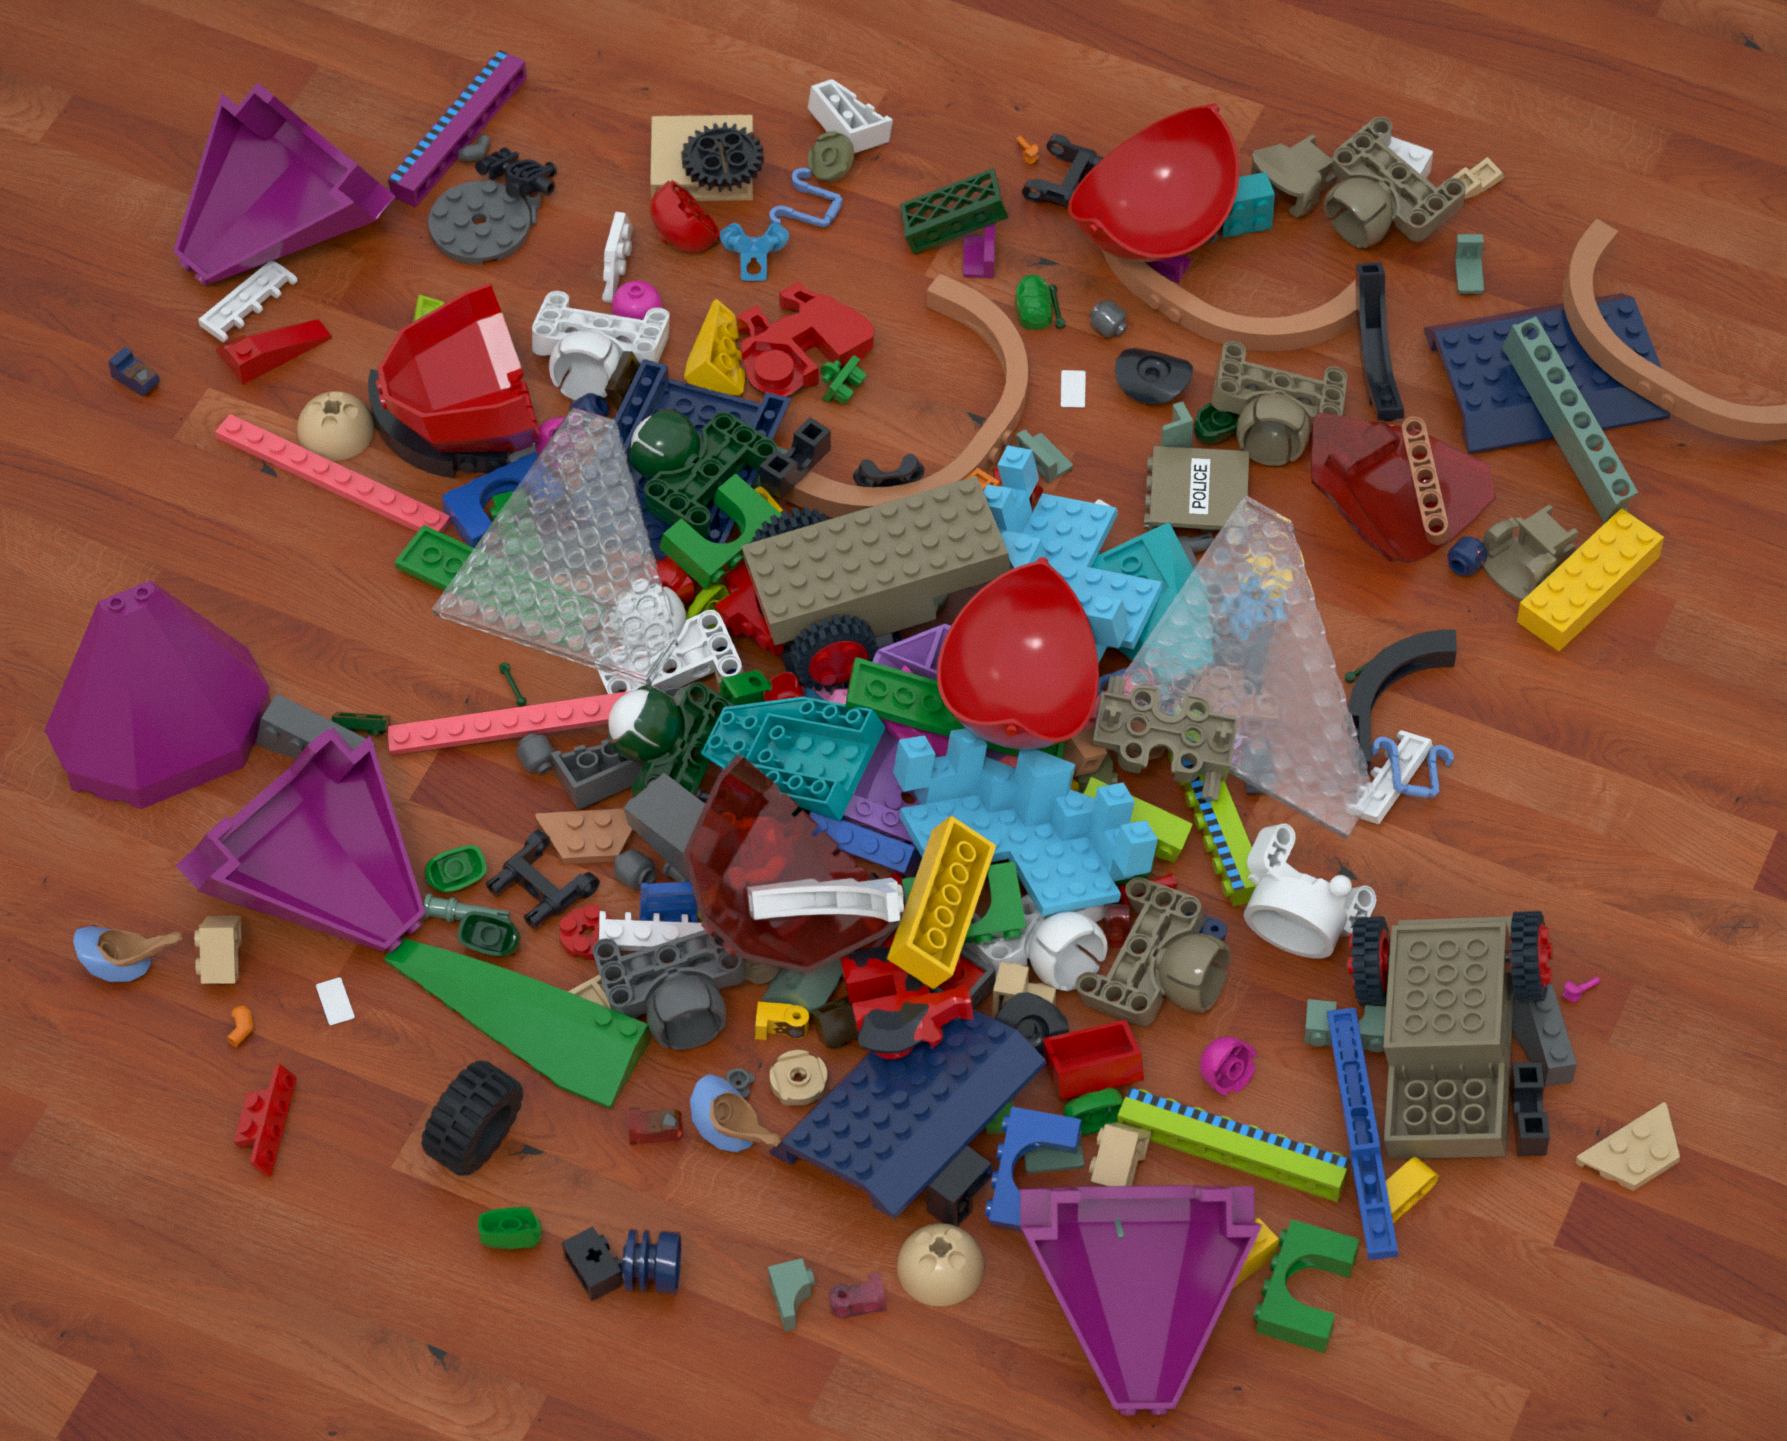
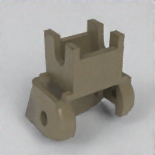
M1313 134L1291 148L1279 143L1255 150L1252 154V175L1266 172L1271 184L1289 195L1297 197L1296 204L1289 208V212L1295 217L1307 215L1318 204L1320 192L1337 182V177L1334 174L1327 177L1333 171V157L1330 158L1315 146L1316 137Z
M1550 504L1526 520H1523L1521 517L1514 520L1511 517L1508 520L1499 521L1493 524L1484 534L1483 544L1487 550V560L1482 565V568L1500 589L1518 601L1526 598L1555 571L1558 564L1575 552L1576 546L1573 543L1567 544L1578 536V530L1574 528L1567 532L1550 516L1553 511V507ZM1520 526L1519 537L1512 538L1513 530Z

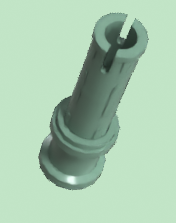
M427 893L424 902L426 913L423 915V918L427 919L432 916L446 919V922L452 923L455 920H461L468 912L478 911L499 915L510 920V911L459 903L456 898L452 897L448 900L436 898L432 894Z

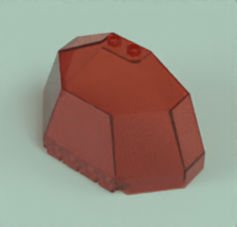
M738 752L719 772L683 851L700 918L704 921L701 926L712 937L716 934L725 941L722 946L733 957L738 954L744 959L809 973L884 936L898 921L888 922L872 916L851 914L795 915L756 920L750 916L747 887L813 878L818 882L853 878L857 882L874 879L862 867H854L857 862L844 849L834 856L832 852L839 844L823 829L816 836L811 834L819 825L804 810H801L794 817L791 813L798 805L785 792L780 795V788Z

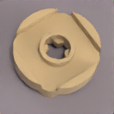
M792 1050L782 1054L777 1059L778 1062L772 1066L770 1070L771 1089L783 1105H806L824 1096L828 1082L827 1068L818 1056L815 1058L805 1050ZM796 1073H800L801 1077H806L802 1082L792 1080L795 1078Z

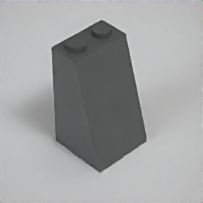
M665 773L656 780L651 781L647 788L636 797L631 798L626 806L623 807L628 825L688 882L698 880V892L701 894L741 859L734 825Z

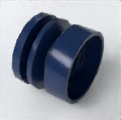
M629 1230L622 1255V1274L626 1291L634 1292L636 1279H639L640 1292H646L649 1279L655 1280L657 1293L677 1294L682 1249L680 1232L661 1231L657 1244H652L649 1230H644L642 1243H639L638 1230Z

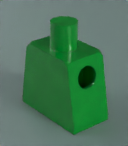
M759 670L724 677L721 680L719 695L735 706L765 702L764 691H770L771 680L767 681Z

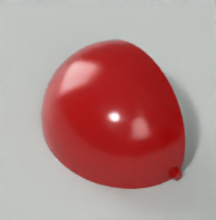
M1212 103L1185 109L1167 116L1136 133L1105 156L1083 178L1069 201V215L1083 235L1103 251L1125 260L1137 262H1156L1172 259L1198 248L1209 240L1228 217L1236 198L1239 183V159L1236 144L1226 122L1218 113L1220 111L1219 106Z
M1040 557L1035 562L1007 571L992 580L973 596L951 625L938 659V689L949 711L965 728L976 736L1006 748L1040 749L1064 742L1077 735L1085 727L1096 703L1099 668L1097 650L1090 623L1070 585L1048 563V559L1045 557Z

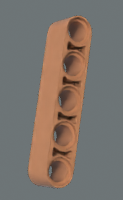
M1412 416L1407 418L1402 425L1404 444L1426 539L1431 544L1441 545L1449 538L1446 511L1426 424L1421 418ZM1413 429L1421 431L1416 436L1408 434ZM1418 453H1423L1427 455L1422 460H1417L1414 458V456ZM1424 477L1432 479L1428 484L1419 482ZM1434 501L1437 503V506L1427 508L1425 504ZM1434 526L1443 527V530L1438 533L1430 531Z

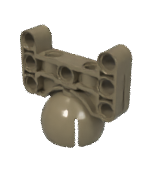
M1386 117L1372 119L1337 148L1333 155V174L1342 181L1327 193L1324 199V210L1327 217L1332 218L1339 210L1347 206L1345 210L1332 220V226L1340 236L1357 248H1367L1378 243L1388 233L1392 221H1395V226L1410 240L1422 241L1464 205L1466 186L1462 180L1450 178L1436 188L1389 148L1393 126L1392 122Z
M1232 340L1224 343L1216 366L1211 404L1219 411L1240 414L1236 427L1237 440L1243 451H1249L1250 459L1264 465H1284L1289 460L1292 462L1301 456L1308 445L1310 432L1326 438L1335 435L1343 414L1347 374L1343 369L1334 366L1328 367L1324 372L1322 380L1247 362L1245 361L1246 348L1244 345ZM1290 439H1291V442H1292V452H1291V455H1290Z
M1133 878L1127 883L1125 890L1130 906L1140 914L1107 977L1094 972H1085L1077 978L1075 984L1082 1003L1087 1007L1121 1020L1126 1019L1127 1022L1137 1026H1148L1155 1020L1156 1014L1164 1001V995L1174 1005L1183 1010L1204 1013L1218 999L1228 975L1226 969L1211 963V961L1219 963L1224 967L1230 965V948L1224 941L1215 936L1199 933L1205 923V915L1198 898L1145 878ZM1139 893H1145L1142 897H1135ZM1165 902H1171V903H1170L1169 905H1167V906H1164V907L1161 906V904H1163V903H1165ZM1195 911V914L1186 916L1188 912ZM1146 949L1141 954H1135L1138 950ZM1096 987L1091 992H1085L1088 988ZM1114 997H1121L1117 1001H1111ZM1140 1006H1147L1142 1011H1136Z

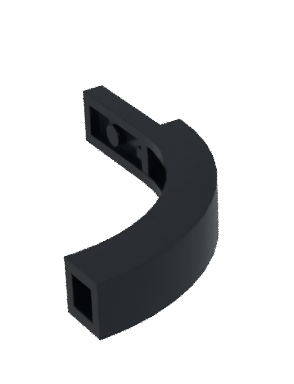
M1381 262L1355 264L1358 338L1368 401L1370 405L1373 404L1377 420L1394 421L1396 419H1403L1404 407L1395 383L1388 345L1385 272Z
M370 369L368 393L375 427L385 444L405 462L425 472L448 478H455L456 470L467 473L489 474L499 467L510 464L508 451L439 452L394 417L389 409H383L379 399L380 393L375 380L379 379L378 370Z
M1456 629L1429 631L1402 639L1381 651L1362 670L1351 692L1346 731H1352V743H1357V749H1353V765L1358 766V777H1369L1370 715L1377 700L1392 684L1409 674L1431 668L1454 667L1457 652Z

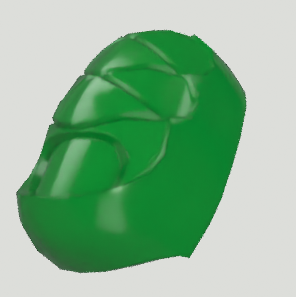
M1030 274L1023 276L1017 284L1014 301L1019 323L1028 330L1047 328L1052 324L1053 319L1049 287L1039 275Z
M466 845L441 852L432 857L425 865L424 876L428 885L441 892L459 890L481 879L487 871V866L481 849L475 845Z
M1111 1087L1101 1091L1088 1092L1069 1101L1064 1107V1116L1081 1119L1082 1136L1099 1133L1100 1129L1105 1127V1124L1117 1123L1118 1113L1124 1100L1121 1093Z
M529 1207L495 1209L483 1212L478 1217L479 1239L481 1244L488 1248L503 1250L534 1248L541 1241L543 1234L541 1222Z

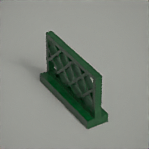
M994 168L899 204L905 230H903L913 254L1009 218ZM991 179L986 187L980 186L982 182ZM967 189L962 196L956 195L958 191ZM974 192H979L980 195L976 200L970 198ZM943 198L939 205L932 204L935 200ZM950 201L957 202L952 209L946 207ZM919 207L918 211L915 214L907 212L908 210ZM927 210L933 211L928 218L922 217Z

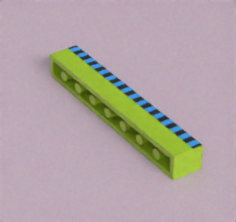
M1181 710L1167 713L1164 715L1175 716L1179 712H1181ZM1196 710L1190 711L1193 716L1198 717ZM1190 730L1185 734L1186 739L1191 743H1196L1201 739L1199 733L1194 730ZM1167 749L1168 758L1170 763L1172 764L1173 756L1171 752ZM1189 761L1181 762L1182 766L1187 769L1194 768V765ZM1201 773L1192 782L1178 781L1180 786L1184 785L1185 798L1188 807H1193L1195 825L1198 830L1202 829L1204 847L1213 856L1212 865L1216 875L1220 874L1222 878L1221 887L1224 896L1230 898L1233 907L1248 903L1256 887V884L1248 879L1249 874L1252 873L1247 866V859L1252 846L1225 781L1221 780L1217 802H1206L1205 799H1201L1205 778Z
M1129 1087L1118 1113L1117 1122L1151 1131V1142L1338 1202L1349 1174L1351 1159L1345 1158L1340 1153H1330L1318 1149L1309 1143L1302 1144L1290 1140L1281 1134L1262 1131L1257 1126H1247L1235 1122L1226 1116L1219 1117L1207 1113L1198 1107L1179 1104L1174 1099H1164L1152 1095L1143 1089L1136 1090Z

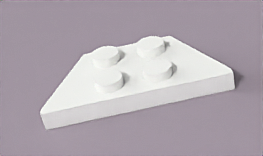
M615 212L605 248L603 280L607 281L602 295V302L612 303L620 275L624 276L626 271L625 257L630 256L632 242L630 239L633 225L627 214L622 212Z

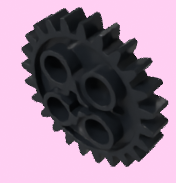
M726 122L720 128L716 123L713 124V129H709L705 125L703 133L695 130V137L688 136V143L683 144L684 150L681 151L682 168L685 169V175L691 176L692 183L699 180L700 188L707 184L708 191H711L714 186L718 187L719 192L723 190V187H727L731 192L734 185L741 189L742 182L751 184L750 177H758L757 171H762V164L764 163L763 146L760 145L759 138L754 139V132L747 134L746 127L737 130V124L728 128ZM718 142L722 144L724 161L726 162L728 172H724Z

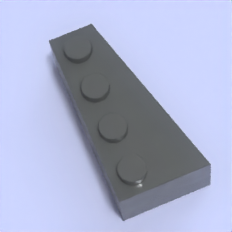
M276 694L261 718L256 745L297 759L307 745L327 728L329 730L334 728L353 750L366 738Z
M608 739L602 740L601 745L585 748V745L574 747V751L561 754V751L551 752L554 773L578 810L631 787L641 767L646 765V763L632 761L619 755L612 749Z

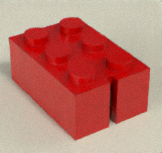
M1126 1019L1043 1038L1044 1057L1047 1063L1045 1066L1054 1082L1060 1100L1074 1098L1088 1092L1101 1091L1108 1087L1130 1085L1144 1080L1142 1053Z

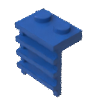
M698 880L693 882L641 883L639 920L653 921V913H659V921L681 922L682 914H688V923H697Z

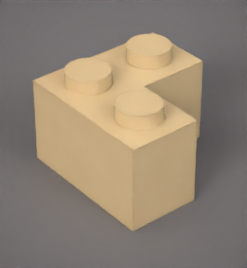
M207 916L203 923L199 925V930L195 931V947H200V958H196V975H201V984L236 983L239 978L238 949L242 944L241 916Z
M1000 962L993 989V1019H995L1003 1004L1017 993L1029 992L1055 1005L1056 988L1043 983H1028L1029 967L1018 963Z
M1120 1122L1105 1124V1127L1100 1129L1097 1137V1145L1100 1146L1098 1155L1093 1157L1090 1164L1089 1173L1092 1174L1091 1181L1106 1186H1132L1138 1161L1145 1160L1152 1132Z

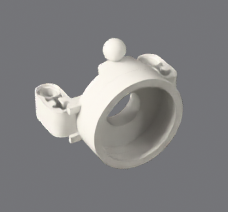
M1288 824L1265 827L1259 832L1247 859V866L1252 873L1249 874L1248 879L1255 883L1256 887L1244 911V919L1257 935L1284 951L1308 958L1328 957L1333 953L1339 938L1349 936L1353 932L1356 917L1371 916L1376 904V894L1369 886L1352 888L1349 878L1343 875L1335 876L1328 883L1322 878L1317 879L1310 875L1299 873L1286 863L1296 839L1294 829Z

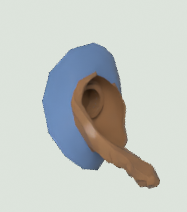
M89 926L76 930L73 943L79 961L92 975L109 982H127L144 975L151 965L150 956L155 955L158 951H162L170 945H177L178 942L182 941V933L172 932L168 935L146 939L137 933Z
M709 1074L696 1083L690 1098L692 1121L701 1136L721 1150L733 1152L750 1148L754 1142L765 1143L770 1147H777L781 1142L780 1136L758 1125L757 1115L751 1105L727 1080Z

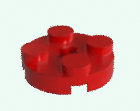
M591 904L587 907L578 908L561 919L560 943L568 955L574 958L577 955L584 957L585 960H595L593 946L599 941V913L603 911L598 905ZM606 913V919H612L611 916L608 913ZM584 930H593L592 937L587 935L581 936L580 934Z

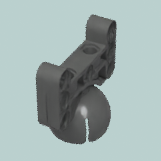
M709 904L703 909L702 920L705 930L622 957L618 945L612 939H601L593 946V955L610 1008L615 1012L632 1018L647 1013L648 1028L654 1039L664 1048L671 1047L674 1050H687L713 1040L717 1036L718 1030L722 1031L727 1021L726 1004L719 989L738 985L746 977L743 958L725 907L721 904Z

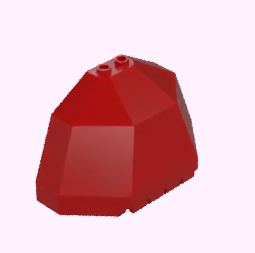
M491 283L460 294L400 329L377 368L379 379L375 380L384 410L389 409L394 417L439 452L520 451L532 447L534 442L541 440L527 383L521 380L524 374Z

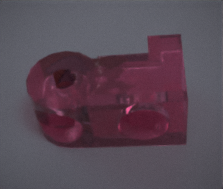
M880 1273L868 1274V1282L852 1286L846 1284L835 1285L829 1292L832 1314L839 1318H848L886 1311V1301Z

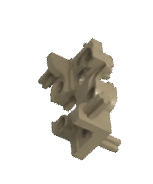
M1110 676L1107 692H1102L1100 696L1092 745L1114 750L1118 754L1120 767L1125 771L1140 774L1142 768L1146 769L1149 753L1153 748L1165 747L1173 756L1171 764V774H1174L1173 780L1192 782L1201 773L1205 776L1201 799H1205L1206 802H1217L1221 780L1226 781L1231 767L1239 718L1212 713L1210 702L1205 697L1194 694L1184 695L1181 712L1175 716H1167L1158 708L1160 689L1139 685L1131 691L1129 697L1123 696L1126 680L1122 679L1121 676ZM1138 699L1145 700L1148 706H1138L1135 701ZM1198 710L1203 714V716L1195 717L1190 713V711ZM1134 720H1140L1145 724L1146 729L1142 732H1135L1131 729L1130 723ZM1190 730H1194L1199 733L1201 739L1196 743H1191L1186 739L1185 734ZM1129 750L1136 751L1139 757L1131 758L1126 752ZM1189 761L1194 765V768L1187 769L1182 766L1181 762Z

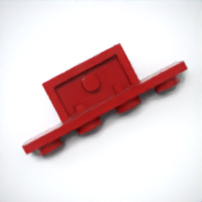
M282 1064L274 1066L268 1089L246 1093L233 1141L239 1148L254 1146L250 1164L264 1176L272 1175L296 1083V1076Z

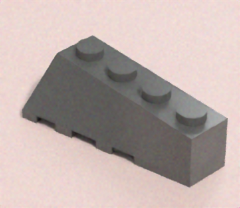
M1547 985L1546 999L1543 1001H1517L1514 994L1512 1020L1514 1038L1524 1048L1529 1062H1542L1544 1087L1573 1082L1577 1063L1553 985Z

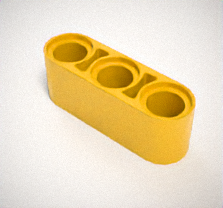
M1416 1156L1411 1158L1386 1180L1393 1223L1427 1194L1439 1178L1437 1173Z

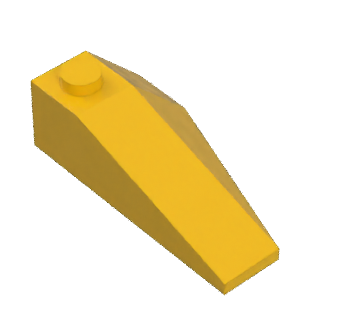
M718 299L712 302L689 355L684 378L691 385L739 396L744 390L745 371L740 368L741 351L737 350L735 342L739 338L735 314Z

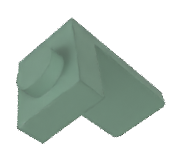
M1483 234L1457 235L1455 267L1459 294H1483L1484 292L1481 262L1484 243Z

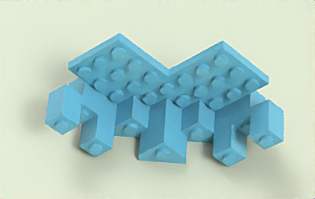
M1007 445L997 464L1003 487L987 484L983 492L1008 551L1011 569L1035 562L1040 557L1048 559V563L1070 585L1086 613L1094 636L1098 664L1107 646L1134 649L1161 595L1163 585L1161 581L1091 568L1118 515L1117 508L1042 493L1032 513L1029 497L1039 480L1033 451Z
M967 728L950 732L946 756L935 758V752L925 735L899 740L893 774L903 792L915 790L914 794L921 804L900 808L899 817L921 857L924 855L932 829L952 815L996 845L991 862L1009 859L1010 862L1015 861L1017 875L1041 916L1119 902L1121 893L1114 881L1130 879L1134 875L1151 871L1158 839L1146 820L1130 823L1135 801L1124 783L1098 787L1096 797H1089L1070 789L1076 764L1037 749H1020L1017 765L1014 768L985 757L987 749L985 740L976 736Z

